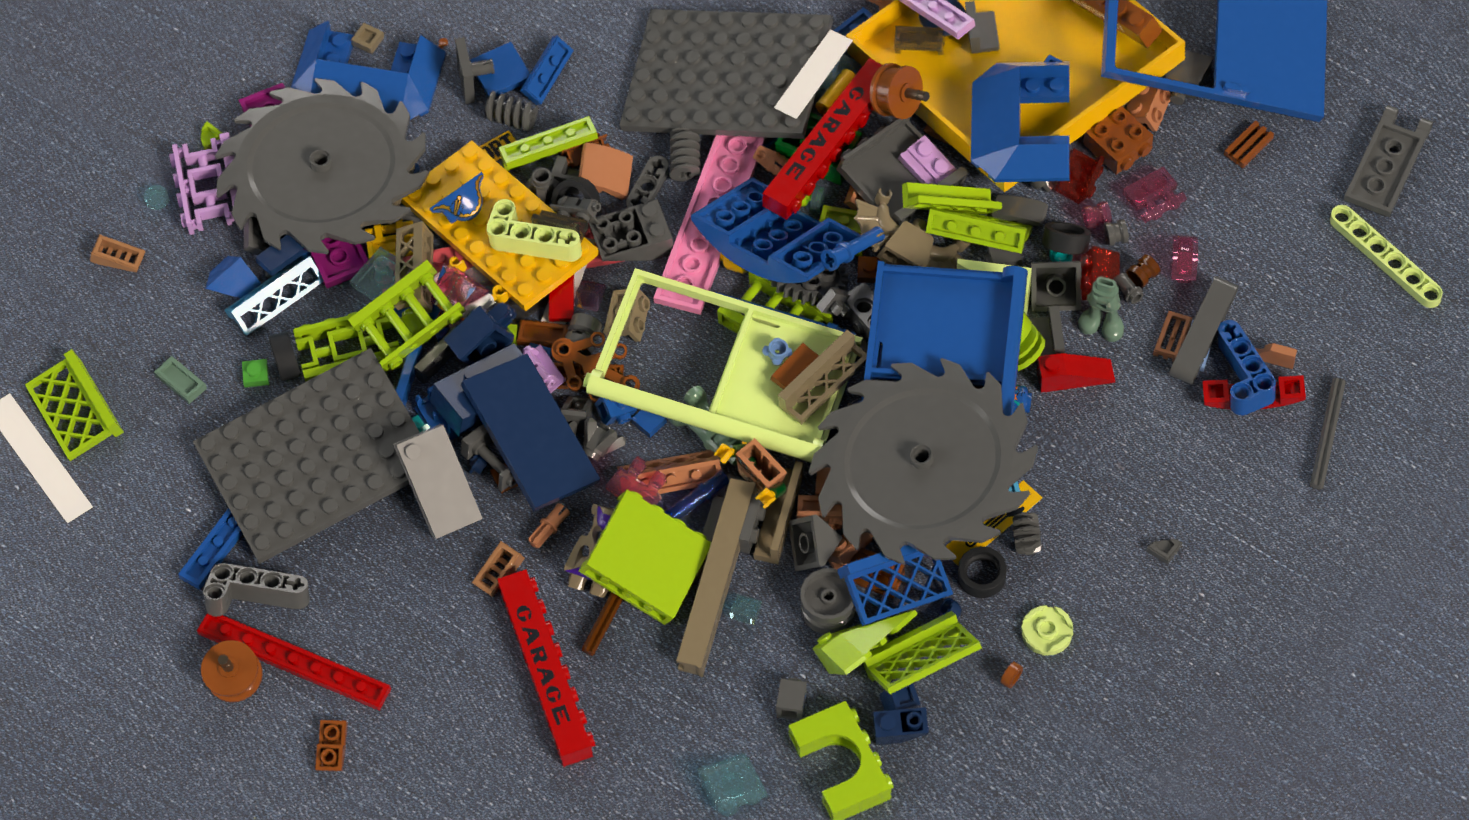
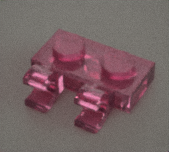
M637 455L628 470L620 467L605 487L606 490L616 497H619L627 489L635 491L648 503L657 505L661 500L658 490L666 482V479H664L666 475L657 470L648 485L643 483L637 477L645 469L646 461Z

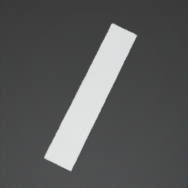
M8 394L1 398V433L65 521L69 523L93 508L12 395Z

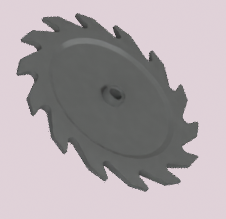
M316 78L315 83L322 90L320 93L314 94L290 87L270 91V96L282 101L280 105L248 109L234 119L235 123L252 126L225 140L217 151L216 159L228 156H235V158L218 177L216 195L221 197L230 189L237 190L232 217L239 230L243 229L248 218L255 217L258 220L264 241L274 248L281 250L280 238L286 234L290 235L308 252L328 254L329 250L323 244L322 239L331 238L355 245L373 241L375 236L362 230L364 226L396 222L411 212L410 207L394 206L393 203L419 190L428 177L429 171L426 170L416 174L408 173L426 151V133L423 132L413 141L406 140L410 114L402 101H399L395 112L389 114L384 110L378 90L364 82H361L362 94L355 97L334 80Z
M944 358L940 359L945 371L941 377H937L913 363L891 364V368L902 377L901 380L897 382L864 380L847 388L849 393L864 397L863 401L832 411L818 426L819 430H839L832 439L814 453L809 469L810 475L825 467L831 469L818 497L822 517H826L834 505H842L843 535L856 550L859 549L861 535L864 532H869L885 558L902 565L905 564L901 548L905 545L913 547L933 560H955L956 555L945 546L947 541L983 543L1001 534L999 529L985 526L983 523L987 519L1017 510L1030 495L1029 490L1011 492L1009 488L1034 466L1038 446L1035 445L1022 453L1016 451L1028 424L1024 405L1020 403L1011 416L1004 415L1001 384L989 372L986 373L984 387L976 389L960 364ZM922 458H928L924 462H918Z

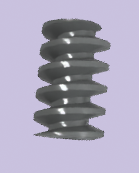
M494 90L491 92L485 106V116L489 121L496 120L499 124L505 122L509 127L514 124L516 129L523 127V130L526 132L533 128L538 114V106L532 109L531 101H528L523 106V99L519 98L517 103L514 104V96H510L505 101L504 93H501L497 99L496 91Z
M683 127L674 128L670 132V178L678 182L687 181L700 174V136L695 132H691L690 129Z

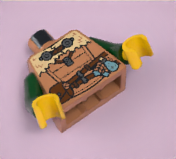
M755 438L748 444L727 446L722 443L715 451L714 455L720 457V461L724 464L729 458L736 457L740 475L747 482H756L758 495L755 499H759L763 503L762 507L764 509L786 492V485L782 481L787 472Z

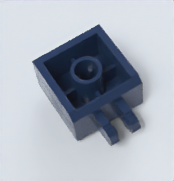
M503 302L497 304L491 311L479 305L471 310L467 318L459 325L454 326L444 340L461 361L472 365L513 343L514 334L507 326L512 323V320H515L517 315L516 309Z

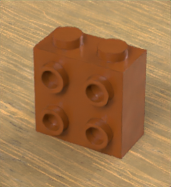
M1120 106L1084 134V145L1116 175L1122 170H1128L1134 164V161L1141 156L1145 157L1152 150L1153 134L1123 106Z

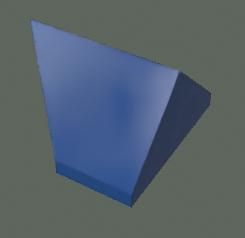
M227 256L210 271L205 289L242 298L261 285V282L241 257Z

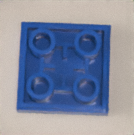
M512 42L471 59V63L489 59L493 60L495 74L476 76L488 98L493 90L496 91L497 97L501 93H506L524 85L530 75Z

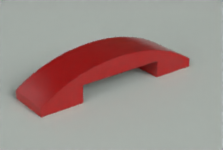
M1304 375L1278 377L1275 401L1261 409L1281 407L1306 400ZM1228 379L1202 381L1204 405L1231 410L1230 389L1234 384H1228Z

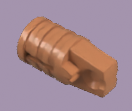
M759 145L753 155V158L773 175H777L782 169L774 164L775 162L784 166L789 160L778 151L775 152Z

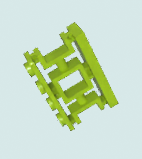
M357 312L339 318H328L323 322L315 324H304L293 329L298 351L310 348L313 362L301 364L305 382L366 351V346L375 345L370 336L364 337L362 330L358 332L348 321ZM381 315L374 320V326L377 327L383 338V330L395 328L386 315ZM359 336L362 350L337 355L335 342ZM325 338L329 339V346L315 348L314 341ZM398 341L388 343L393 351L400 347ZM381 351L374 353L379 362L385 358ZM333 356L334 363L319 365L318 358ZM402 363L395 369L403 368L404 363ZM383 368L384 372L390 371V370H394V369H391V368H390L389 370H386L385 368Z

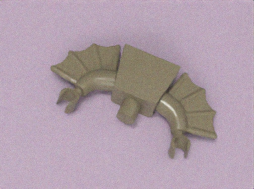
M881 188L878 190L874 198L878 207L859 199L855 200L857 215L854 217V220L858 222L861 228V235L875 226L883 230L877 237L885 234L884 240L871 247L874 252H877L885 244L878 253L877 258L887 264L957 269V260L964 259L957 252H963L971 244L970 242L965 243L955 239L952 244L946 247L933 245V236L925 233L927 223L920 218L914 219L912 224L904 221L899 226L891 218L889 207L887 206L892 197L891 190H888L886 196L881 193Z

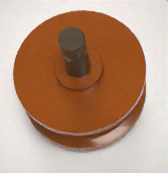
M895 63L882 65L875 73L870 86V101L874 111L879 115H892L897 119L911 117L918 109L920 102L928 101L930 96L929 92L923 91L922 78L917 69L912 66H899Z
M228 640L214 645L205 654L201 664V675L205 685L214 696L225 702H240L249 698L257 691L262 681L263 671L259 659L250 647L239 641Z

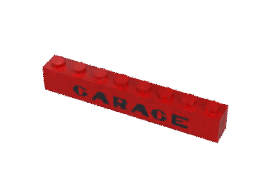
M871 58L866 61L763 192V207L788 220L792 213L798 212L802 205V200L806 195L810 196L817 181L826 176L831 163L838 161L842 154V149L846 144L850 145L856 131L866 125L869 115L874 111L870 101V86L875 73L882 64Z
M527 569L498 578L497 581L502 599L563 767L593 757L592 747L596 746L591 731L586 732L584 728L587 720L583 709H577L575 702H578L579 698L575 687H569L567 680L571 679L567 665H561L559 658L563 657L560 645L558 642L553 643L551 636L555 635L551 621H545L543 614L547 613L543 599H537L535 592L539 590L535 578H529Z

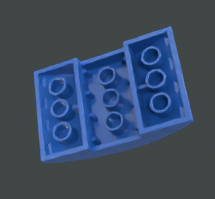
M754 178L748 179L691 215L692 222L701 234L730 261L759 277L782 283L809 281L826 269L821 262L822 251L833 249L837 243L841 241L849 242L861 235L830 218L820 222L799 210L795 214L792 213L788 220L763 207V192L768 185Z

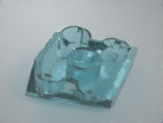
M745 753L697 769L702 786L713 807L724 816H731L737 813L739 806L745 804L754 805L760 802L762 798L768 797L759 776Z

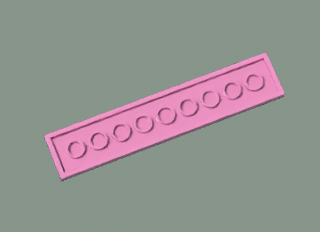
M715 136L662 277L710 291L721 262L720 252L697 229L691 220V215L753 177L758 164L753 155L759 145L763 146L766 143L767 137ZM657 287L654 295V303L701 315L705 305V301Z

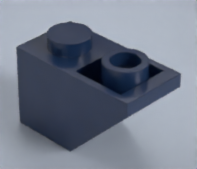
M926 707L873 712L876 745L903 743L929 734Z

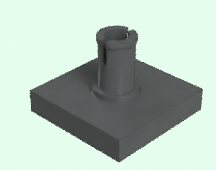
M456 38L457 68L465 104L475 103L474 76L495 74L493 60L489 59L471 63L465 38Z

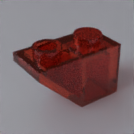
M1092 246L1082 255L1080 259L1082 268L1080 289H1082V300H1087V295L1091 293L1093 283L1098 277L1102 276L1114 280L1120 274L1119 252Z

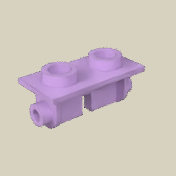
M542 345L536 348L526 346L522 350L523 354L528 353L550 393L566 381Z

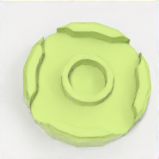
M1042 605L1031 609L1024 617L1021 627L1022 639L1026 646L1033 652L1041 655H1055L1064 651L1073 637V623L1069 615L1061 608L1055 606L1053 608Z

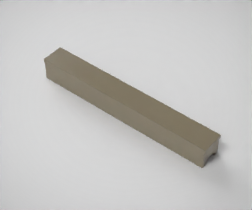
M730 478L676 660L679 663V671L696 674L699 677L704 675L740 552V533L752 494H757L756 482L750 483Z

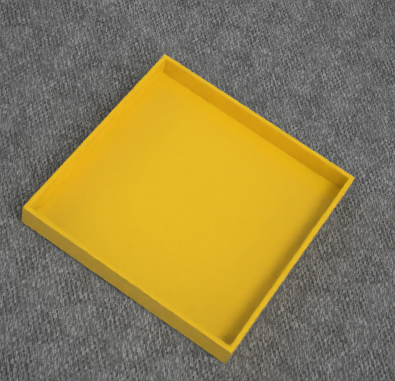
M894 0L845 35V37L853 40L847 48V53L861 66L871 58L882 65L895 63L899 66H912L918 70L923 82V91L929 92L930 96L928 101L920 102L915 114L969 162H971L972 82L996 63L1044 62L1049 54L1061 61L1070 62V102L1022 103L1020 136L1069 135L1070 144L1148 87L1101 77L1104 21L1071 0H958L964 9L965 2L974 1L976 13L994 11L1000 47L996 51L971 54L968 32L959 39L952 35L939 36L930 33L922 26L919 20V13L899 0ZM1128 0L1152 15L1163 31L1147 49L1117 30L1115 67L1162 77L1185 60V41L1136 0ZM980 167L977 168V169L980 170L987 178H989V177H988V173H986V172H985L983 169H981ZM990 179L1004 193L1018 183L994 182Z

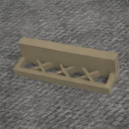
M423 221L396 229L395 283L401 280L409 270L413 271L426 260L433 265L434 235ZM414 233V236L405 243L404 235ZM412 251V257L407 262L403 261L407 253ZM420 285L414 290L415 293L413 295L425 311L431 313L433 295L426 286ZM401 300L394 305L397 310L410 307L406 300Z
M846 330L778 394L779 407L801 425L866 364L867 353L855 344L854 334ZM850 352H854L860 359L856 363H845V357ZM842 370L843 375L839 379L828 380V373L830 371ZM815 386H825V392L821 396H811L810 390ZM808 402V408L801 415L793 409L797 403Z
M795 461L793 470L784 468L787 474L782 482L786 485V492L773 501L766 509L753 554L755 560L779 565L789 530L788 521L792 519L804 477L803 462Z

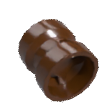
M1146 254L1138 259V264L1132 265L1126 270V274L1131 281L1141 288L1149 283L1150 278H1155L1161 272L1158 263Z

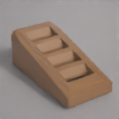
M99 234L91 253L90 262L137 273L145 255V250ZM103 249H107L106 254L102 253ZM112 251L117 252L115 257L111 256ZM122 253L126 254L124 260L120 259ZM131 255L136 256L133 263L129 262Z
M500 541L472 583L493 597L499 590L497 579L513 574L525 557ZM505 554L511 558L509 562L502 558ZM500 562L506 567L504 570H501L496 564ZM494 570L500 575L498 578H495L489 572ZM486 577L494 584L490 587L482 580Z

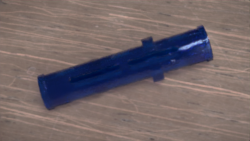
M719 470L718 473L704 483L700 482L697 484L698 487L664 511V513L672 518L681 519L704 501H710L713 498L712 495L729 484V479L723 474L722 470Z

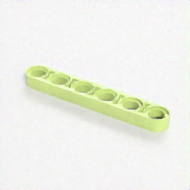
M1338 205L1333 208L1330 222L1338 232L1420 304L1427 308H1435L1440 304L1443 292L1436 282L1350 207ZM1343 213L1348 216V220L1344 222L1338 221L1335 215ZM1362 229L1366 232V235L1357 237L1353 234V230ZM1373 244H1379L1384 250L1376 253L1370 247ZM1390 260H1398L1402 266L1392 268L1388 262ZM1414 275L1418 277L1419 283L1410 284L1406 277ZM1433 291L1437 294V298L1429 300L1424 296V293Z

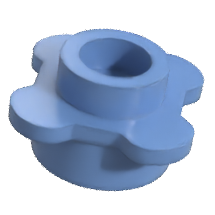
M774 338L769 343V346L763 347L762 353L768 356L774 365L778 366L782 364L786 357L789 358L792 355V349L788 347L784 340Z

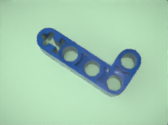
M1233 320L1221 322L1218 327V346L1240 379V382L1234 384L1230 389L1231 411L1237 415H1247L1269 406L1275 401L1276 380L1241 326Z

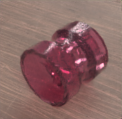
M1107 201L1098 202L1096 207L1091 205L1081 207L1083 222L1088 230L1095 229L1099 224L1104 225L1105 222L1112 223V215Z

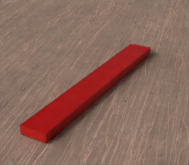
M207 613L197 629L198 635L217 643L228 640L242 642L251 648L260 661L379 711L391 691V686L224 615L211 616Z

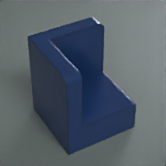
M913 683L892 694L884 690L879 695L884 711L917 708L921 705Z

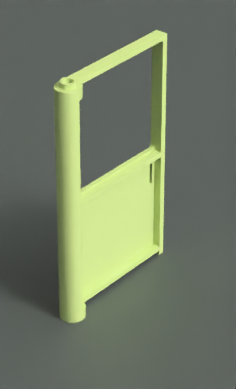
M635 268L596 368L591 373L587 372L583 387H586V393L746 443L751 442L755 438L766 449L812 462L814 453L826 444L831 430H819L818 426L832 411L838 410L848 381L801 425L779 407L778 394L783 389L770 379L781 365H774L772 360L762 353V349L764 346H769V343L774 338H780L792 349V354L804 343L820 355L844 332ZM643 283L731 309L745 315L709 411L604 379ZM855 336V344L858 347H861L862 337ZM850 352L845 357V363H855L857 355L854 352ZM786 357L782 361V364L788 359V357ZM842 370L830 371L828 373V380L839 379L843 375ZM815 386L810 390L811 396H821L825 392V386ZM808 402L797 403L793 409L801 415L808 408Z

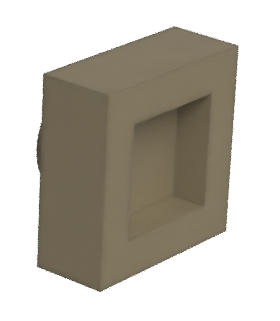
M363 23L351 39L352 45L373 54L384 39V32Z

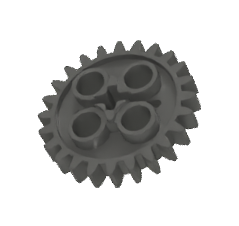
M839 265L838 269L834 271L825 269L807 282L782 283L772 280L768 281H771V287H777L776 293L784 292V298L791 296L792 302L801 300V304L804 305L808 301L814 306L815 302H820L830 288L847 290L848 273H845V267H840Z

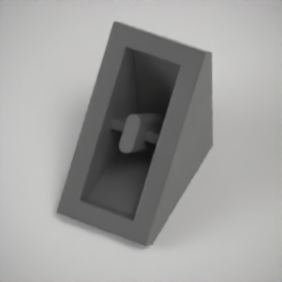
M569 396L561 412L568 424L572 421L577 423L576 433H584V420L591 417L594 402L587 397Z

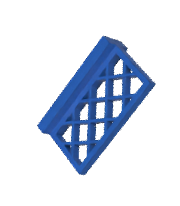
M905 545L901 548L902 556L905 563L913 567L909 578L898 573L900 563L885 558L882 552L838 568L837 571L840 579H845L861 625L864 626L953 595L941 560L932 559L933 566L930 571L920 565L925 554L909 545ZM880 570L891 575L887 586L876 580ZM917 570L928 575L925 586L913 581ZM860 577L869 582L865 593L857 590L854 579ZM895 577L907 583L903 594L891 588ZM933 578L941 583L944 592L937 594L929 590ZM873 585L884 590L880 602L869 596ZM911 586L922 591L919 601H914L907 597ZM889 593L900 599L896 609L885 605ZM866 601L878 607L873 617L867 618L864 610Z

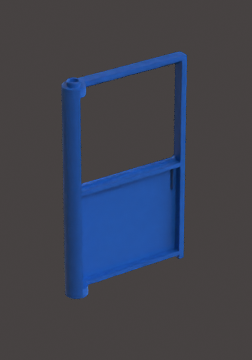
M1105 0L1101 77L1320 122L1324 118L1327 0H1217L1214 88L1116 68L1118 0Z
M878 261L864 380H901L902 377L891 368V364L913 363L929 373L941 377L945 371L940 359L944 358L960 364L973 386L984 387L986 373L989 372L1001 384L1003 414L1011 416L1014 409L1028 275L1027 269L1019 266H1006L1003 268V272L892 265L885 264L884 261Z

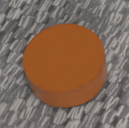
M1015 661L1012 662L1004 672L1000 683L1007 688H1012L1020 678L1023 666Z

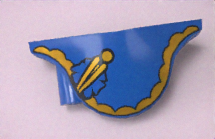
M479 173L430 208V211L432 213H443L451 224L457 220L469 221L475 218L482 208L480 185L483 180V173Z

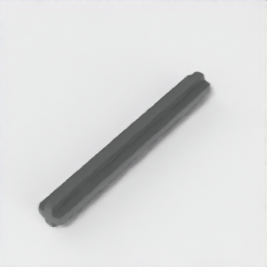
M1335 377L1332 379L1310 487L1313 489L1321 490L1324 488L1346 383L1342 378Z

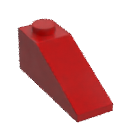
M1060 353L1039 356L1037 359V376L1041 393L1115 383L1111 359Z

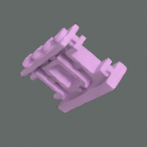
M229 132L219 134L220 140L211 138L212 149L189 153L187 144H182L181 148H178L177 144L172 145L173 154H169L172 168L177 170V173L173 174L175 187H180L181 192L176 195L179 208H184V213H180L183 228L188 227L190 235L195 234V229L204 231L202 220L225 216L227 225H232L234 221L228 203L219 205L215 203V201L227 199V193L221 197H217V189L197 193L195 186L196 180L215 176L219 177L223 173L220 163L208 165V162L218 160L215 158V155L222 143L230 138ZM234 156L224 157L225 168L233 161ZM181 158H185L187 166L199 165V168L187 170L188 179L186 180ZM230 189L232 205H234L236 189ZM188 197H192L194 205L206 203L205 208L194 210L196 219H192Z

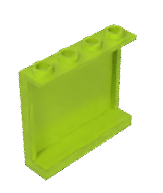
M627 489L618 497L617 500L619 502L589 558L582 563L579 572L666 625L674 619L709 552L711 542L707 540L704 534L694 532L686 527L682 520L672 518L664 513L661 507L648 503L639 493Z

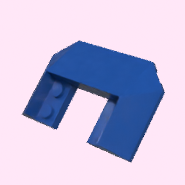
M329 20L309 30L291 88L318 94L322 90L315 83L316 78L334 80L351 95L358 97L362 94L361 82H364L378 90L386 113H394L399 101H402L408 110L410 120L418 115L421 117L429 113L446 56V52L422 35H420L417 44L399 42L390 71L348 64L353 48L351 39L354 34L331 31Z
M1069 61L996 63L972 82L971 164L983 169L994 182L1070 181L1069 135L1020 136L1022 103L1070 102Z

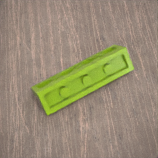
M587 116L499 147L503 168L509 171L598 139V135L590 117Z
M911 182L902 184L903 208L930 210L931 207L952 212L985 215L1002 209V202L991 201V189Z

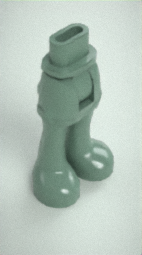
M1102 276L1096 279L1091 293L1087 295L1090 308L1084 311L1078 320L1079 330L1084 334L1091 335L1099 329L1102 323V311L1106 312L1102 325V336L1109 342L1118 341L1124 333V324L1118 314L1121 306L1119 288L1114 280Z
M694 386L687 391L684 396V401L687 405L709 411L710 405L708 404L707 393L701 386ZM668 418L669 422L676 427H689L703 441V446L706 450H711L714 453L722 443L727 446L742 444L740 440ZM736 457L729 458L728 461L733 466L737 465Z

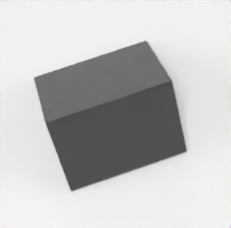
M1081 261L1031 262L1030 293L1032 312L1049 311L1050 306H1059L1060 311L1081 310Z
M818 515L788 521L795 572L824 566L843 538Z

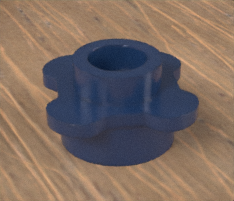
M475 455L469 463L472 466L469 473L476 472L480 475L489 463L480 455Z

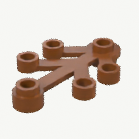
M594 332L591 337L572 342L567 338H560L553 343L551 348L552 356L556 361L563 363L569 390L578 391L582 386L581 378L576 375L572 361L582 366L585 376L587 372L591 373L596 368L602 352L585 356L578 351L590 347L601 348L605 343V336L601 332ZM595 336H600L602 338V342L600 344H596L593 342V338ZM618 343L616 348H623L624 354L617 355L614 352L612 359H624L627 355V347L622 343ZM566 346L569 351L566 354H561L559 348ZM608 368L605 375L606 379L622 385L631 380L635 383L633 388L640 389V381L636 376H623ZM572 379L578 380L579 385L577 387L570 386L569 383ZM589 394V399L596 403L598 399L593 398L592 394Z

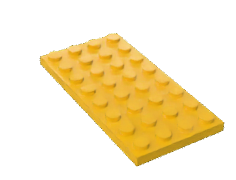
M472 140L431 170L422 187L402 198L401 201L406 207H410L411 211L494 285L502 286L503 292H508L509 298L524 311H527L599 255V250L562 217L558 218L556 212ZM479 173H483L484 176L480 185L482 208L475 218L469 221L457 220L451 224L443 213H432L430 211V208ZM509 199L515 204L518 221L575 230L580 236L581 257L576 261L567 262L493 249L490 246L487 233V224L493 206L499 200Z

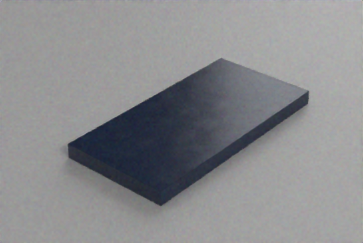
M528 353L462 380L461 387L533 512L599 483L600 477Z

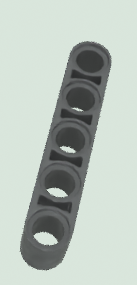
M1215 276L1169 372L1170 376L1191 385L1194 383L1204 362L1203 359L1206 358L1218 333V327L1224 321L1239 285Z

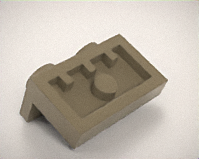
M627 289L613 290L603 331L607 337ZM640 289L621 335H629L635 342L641 341L645 330L647 313L650 309V300Z

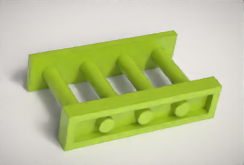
M428 260L424 261L348 319L353 328L358 332L366 330L384 354L385 358L379 363L386 370L390 368L395 369L403 363V358L449 323L454 324L458 322L466 311L460 302L453 306L433 280L434 275L438 272ZM420 285L428 288L445 311L434 321L413 295L415 293L414 290ZM401 300H406L425 326L424 329L414 336L394 311V305ZM381 315H386L405 341L395 351L392 350L374 326V320Z
M748 272L749 284L751 286L741 299L751 302L756 294L762 291L771 296L765 305L767 307L775 309L781 302L791 308L789 312L798 316L802 314L808 319L825 324L833 323V315L822 313L816 305L812 306L808 301L802 305L801 300L792 302L791 296L784 298V292L776 293L777 287H771V281ZM720 306L717 310L718 323L738 334L744 315Z

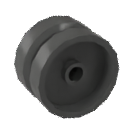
M823 568L813 572L804 580L801 587V615L805 624L813 631L821 634L828 632L832 634L847 629L853 624L857 615L845 579H840L835 568Z

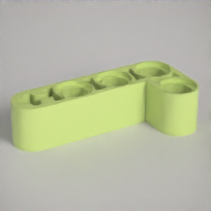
M509 199L499 200L493 206L487 224L489 243L493 249L567 262L576 261L581 257L580 236L575 230L518 221L515 204Z

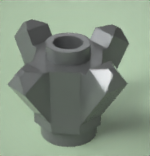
M538 168L523 185L546 204L552 198L553 191L559 182L547 168Z
M592 417L584 420L583 450L593 460L598 462L601 457L603 458L606 454L626 445V438L617 435V431L603 423L597 426V422Z

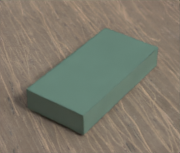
M173 356L168 358L154 371L155 376L188 404L193 402L207 389L206 384Z

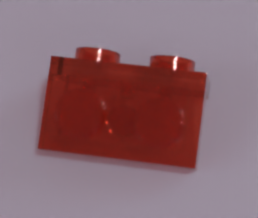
M1073 148L1070 151V181H1058L1055 191L1077 204H1080L1086 198L1090 199L1096 190L1094 184L1104 170L1102 164L1105 157L1100 155L1094 160Z

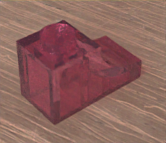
M1173 235L1171 279L1179 283L1196 281L1198 237Z

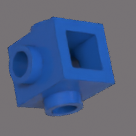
M601 397L595 403L600 418L606 426L618 422V425L627 423L632 420L631 416L637 411V408Z

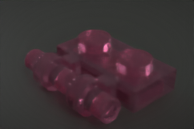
M1164 166L1123 189V195L1136 211L1143 207L1148 210L1141 214V218L1145 223L1152 219L1155 221L1161 218L1163 213L1170 209L1175 210L1179 208L1180 204L1187 200L1183 192L1177 195L1172 192L1177 189V182ZM1164 197L1166 201L1156 205L1154 201Z

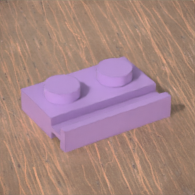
M925 135L898 157V160L920 183L937 184L957 170Z

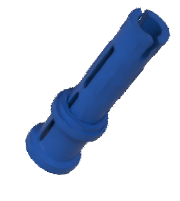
M875 226L849 242L841 241L836 244L835 248L822 251L821 262L823 266L829 271H834L838 269L840 264L851 262L854 255L883 241L885 234L877 237L883 230Z

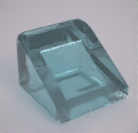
M737 595L730 609V619L755 625L762 601Z

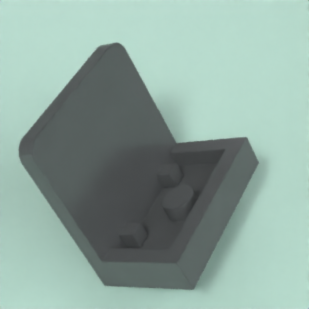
M752 494L739 537L740 552L748 554L751 552L753 543H757L760 531L758 525L760 521L764 520L766 509L762 507L763 503L759 499H755L756 494ZM717 496L713 499L702 533L710 542H712L724 502L723 497Z

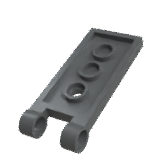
M1387 105L1345 193L1344 201L1390 218L1419 153L1431 132L1433 121L1421 118L1416 131L1413 132L1394 125L1399 109ZM1396 148L1398 152L1392 153L1389 149Z

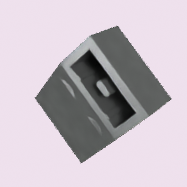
M658 199L596 217L600 222L599 224L589 223L602 261H651L670 255L673 248V238Z

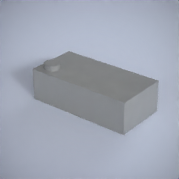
M439 424L393 444L433 538L437 539L483 519L444 425Z

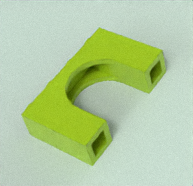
M846 701L789 725V737L800 758L824 747L839 745L852 750L860 760V768L852 778L822 791V802L831 820H844L890 800L891 789L894 788L888 773L883 774L880 768L882 762L876 751L872 752L869 747L871 741L865 729L861 731L858 725L860 720L854 708L850 709Z

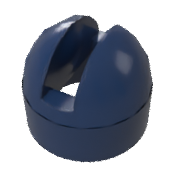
M952 598L945 599L939 607V615L942 616L953 611L959 617L962 612L960 604Z

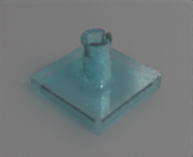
M380 247L350 280L351 287L372 300L376 299L395 284L396 256Z

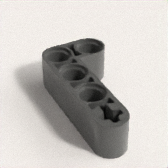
M226 563L217 564L212 568L203 590L205 609L211 616L224 615L228 611L232 599L291 609L305 608L310 602L308 581L303 576Z

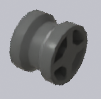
M1119 219L1116 223H1104V235L1108 246H1114L1116 242L1123 244L1129 242L1128 229L1124 219Z

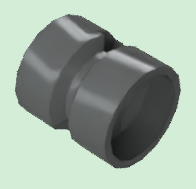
M576 313L571 318L568 332L564 338L570 339L572 342L589 338L594 332H601L602 324L591 315ZM595 336L593 338L594 343H596L595 341L599 338V336ZM562 346V350L568 353L569 349L566 346ZM595 347L578 352L585 356H590L593 354Z

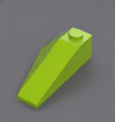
M907 610L864 626L859 624L832 634L828 632L817 640L818 644L812 649L829 674L847 675L872 656L870 650L883 646L887 642L885 636L888 633L889 635L895 634L918 613L916 610Z

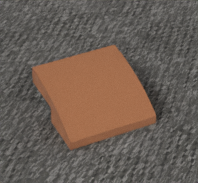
M586 142L583 144L579 177L592 182L599 193L604 191L623 200L628 197L633 156L608 146Z

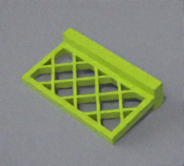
M931 207L925 233L1022 254L1024 244L1031 235L1033 226L980 214L959 213Z
M71 349L64 354L66 359L25 384L70 461L112 434L118 437L124 433L83 362ZM67 368L69 371L67 380H56L58 373ZM41 383L48 384L45 395L36 394L34 388ZM54 385L64 386L61 397L51 396ZM70 387L80 389L77 400L67 398ZM49 401L59 402L56 413L46 411ZM65 403L75 404L72 416L62 414ZM81 406L91 408L88 418L78 417ZM60 419L70 420L67 432L57 429ZM76 421L86 423L83 434L73 433ZM92 424L102 426L104 431L96 436L89 435ZM70 439H81L79 447L70 452L68 448Z
M950 611L870 651L872 656L864 661L863 664L868 678L871 681L876 680L889 694H892L980 650L982 647L980 642L958 622L956 614ZM944 645H952L951 648H943ZM898 668H906L905 671H897ZM892 679H899L890 684Z

